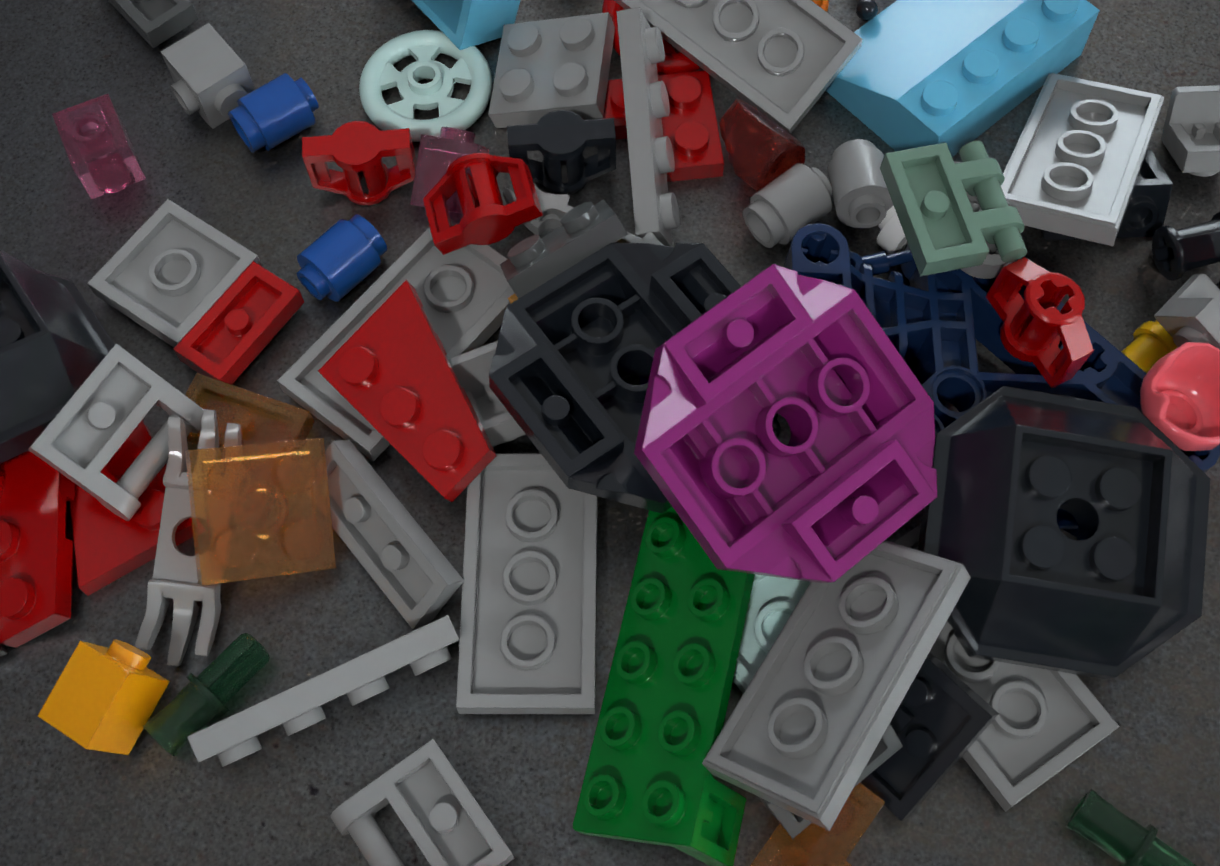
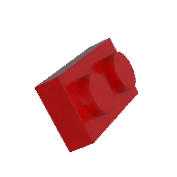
M253 261L173 350L181 362L227 391L304 304L300 290Z

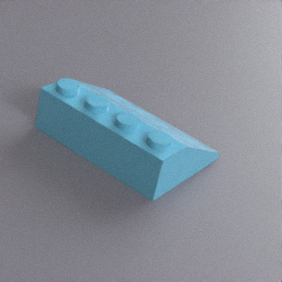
M896 0L854 32L863 39L862 45L826 89V92L895 151L947 143L953 157L959 152L961 147L975 140L1043 86L1049 73L1058 74L1082 54L1100 10L1087 0Z

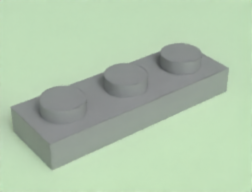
M350 439L332 441L300 487L409 626L415 629L431 623L461 586L464 579Z

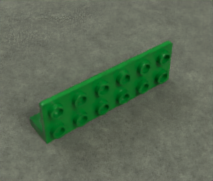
M673 507L664 513L651 510L648 512L573 821V829L583 835L670 846L710 866H733L746 798L714 779L702 762L724 726L755 574L717 569Z

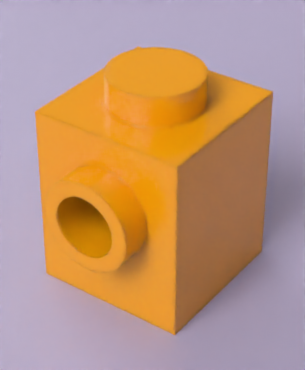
M114 639L110 647L107 648L80 641L37 716L85 749L129 755L170 681L149 669L147 665L151 660V656L133 645Z

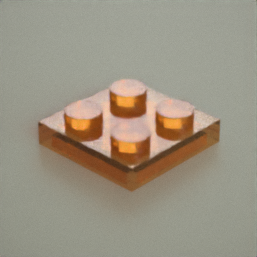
M324 438L185 450L198 584L204 586L336 568Z

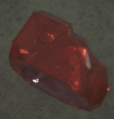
M736 98L723 114L719 125L721 137L729 153L730 164L734 167L735 174L757 192L795 164L805 163V147L801 142L747 102Z

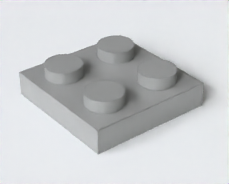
M609 12L504 25L488 113L496 128L537 124L541 117L557 110L571 111L578 114L583 120L603 118L615 26Z
M167 199L87 284L95 296L172 347H175L253 261L260 266L262 264L257 254Z

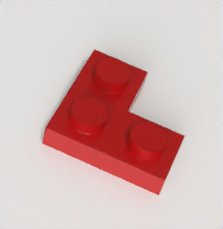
M706 71L658 75V81L665 83L670 106L669 116L662 117L663 137L668 136L670 138L675 160L674 172L667 173V182L723 177L724 159L709 74ZM622 79L608 80L603 118H600H614L616 140L627 139Z

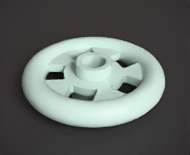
M419 30L408 32L389 40L372 54L361 73L359 94L364 111L379 129L409 128L412 142H435L460 134L482 116L491 99L493 78L486 58L476 46L459 50L442 31ZM441 53L451 56L458 61L452 68H448L443 63L435 61V59ZM411 55L416 60L406 66L401 72L393 66ZM423 79H433L426 84L418 83V81ZM454 83L471 85L465 100L451 98L454 91ZM398 87L402 100L387 105L383 99L382 91ZM439 108L438 118L426 120L414 118L415 109L432 110Z

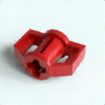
M352 121L338 127L332 135L302 137V158L313 188L345 195L351 202L358 205L369 206L380 203L388 197L391 191L417 179V159L409 128L379 131L375 125L366 121ZM395 156L397 165L388 168L383 164L382 157ZM327 162H335L343 169V172L329 169ZM362 172L364 173L369 190L368 194L364 193L361 185Z
M472 153L453 161L448 167L446 174L423 198L434 245L443 255L470 244L489 245L507 238L514 231L515 226L543 216L531 171L523 159L495 156L486 153ZM467 168L471 169L472 176L466 174ZM499 172L510 174L517 201L507 205L503 204L496 179ZM457 190L463 217L459 224L452 226L446 201Z
M1025 257L1002 268L985 297L1003 320L1000 328V339L1005 349L1015 358L1025 362H1033L1051 389L1072 379L1094 351L1082 317V312L1085 308V297L1080 286L1071 278L1061 273L1049 272ZM1023 285L1026 286V289L1024 291V299L1019 294V291ZM1067 294L1069 299L1061 311H1059L1057 307ZM1060 340L1063 344L1062 350H1060V348L1058 347Z

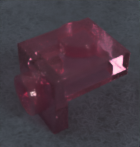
M441 127L440 137L421 134L410 205L425 207L423 198L446 174L448 167L453 161L472 153L489 154V148L474 143L476 133ZM467 168L466 174L472 176L471 169ZM456 190L446 203L449 212L462 214Z

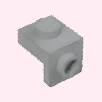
M1220 85L1183 86L1172 90L1161 141L1183 173L1208 177L1220 172Z
M1193 274L1154 317L1172 336L1177 347L1185 342L1210 343L1220 349V289L1206 274Z
M498 341L448 360L492 446L506 443L525 435L521 427L489 388V371Z

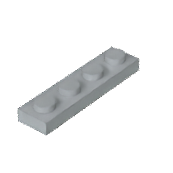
M640 7L616 11L636 236L643 238L648 232H652L664 246L673 247L672 229L679 228L680 214L674 192L668 193L667 173L674 172L675 160L670 138L668 136L663 137L662 117H667L670 114L667 89L663 81H658L657 63L664 62L665 60L664 44L659 27H650Z
M446 615L191 734L187 738L198 763L217 755L222 767L262 749L257 736L282 724L287 736H290L326 719L321 706L347 694L353 706L389 689L390 687L385 676L410 664L414 675L417 676L451 660L452 657L447 646L458 642L459 637L449 615Z

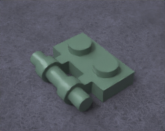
M972 141L961 147L959 150L961 163H954L947 143L885 153L880 170L920 277L982 265L989 253L986 241L989 244L996 245L1001 260L1005 263L1017 261L1027 254L1026 246L1021 237L1025 227L1018 209L1008 205L1001 188L1005 177L998 161L994 158H989L982 141ZM967 193L977 197L982 211H973Z

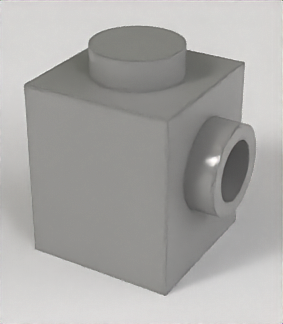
M209 23L161 51L174 80L170 88L175 98L188 115L197 111L212 129L230 119L228 112L238 107V99L255 90L246 64Z

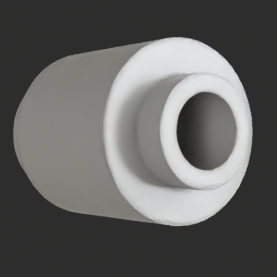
M855 139L841 144L833 152L828 166V176L832 186L837 217L843 224L854 228H871L880 224L886 217V212L893 206L880 170L885 155L868 140Z
M797 163L751 196L750 205L743 210L746 226L756 240L765 247L772 248L777 243L785 245L793 239L799 229L808 224L816 223L831 211L832 186L828 178L815 167L809 168L806 165Z

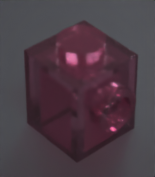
M109 94L52 114L70 164L91 200L108 193L119 192L129 185L146 179L128 131Z

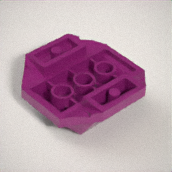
M772 264L655 349L634 454L717 569L818 583H832L937 498V471L932 468L935 445L934 402L854 289L826 280L798 275L797 271ZM775 413L783 416L790 426L791 436L787 445L781 443L773 432L772 421Z

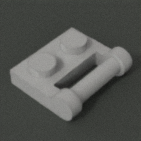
M116 343L28 450L95 497L111 512L126 521H130L141 507L138 498L168 462V419L117 483L102 474L101 470L154 404L165 410L169 417L182 418L185 424L186 436L190 432L199 433L203 409Z
M434 739L427 742L344 801L330 815V819L341 836L350 834L369 866H405L373 818L379 810L389 803L431 866H505L515 859Z

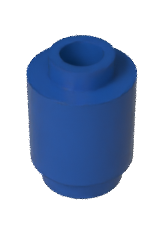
M284 73L238 99V107L229 111L228 115L242 141L254 153L262 147L269 151L314 125L316 121L313 111L318 109L319 105L312 90L302 78L294 81L287 73Z
M355 214L348 221L340 219L297 256V261L301 267L296 273L297 277L306 290L316 299L322 300L327 296L329 299L339 302L380 266V257L387 251V245L377 229L364 217Z

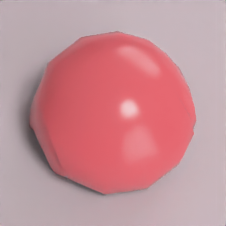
M1185 342L1155 362L1143 378L1140 390L1142 414L1180 450H1212L1220 444V349L1210 343Z

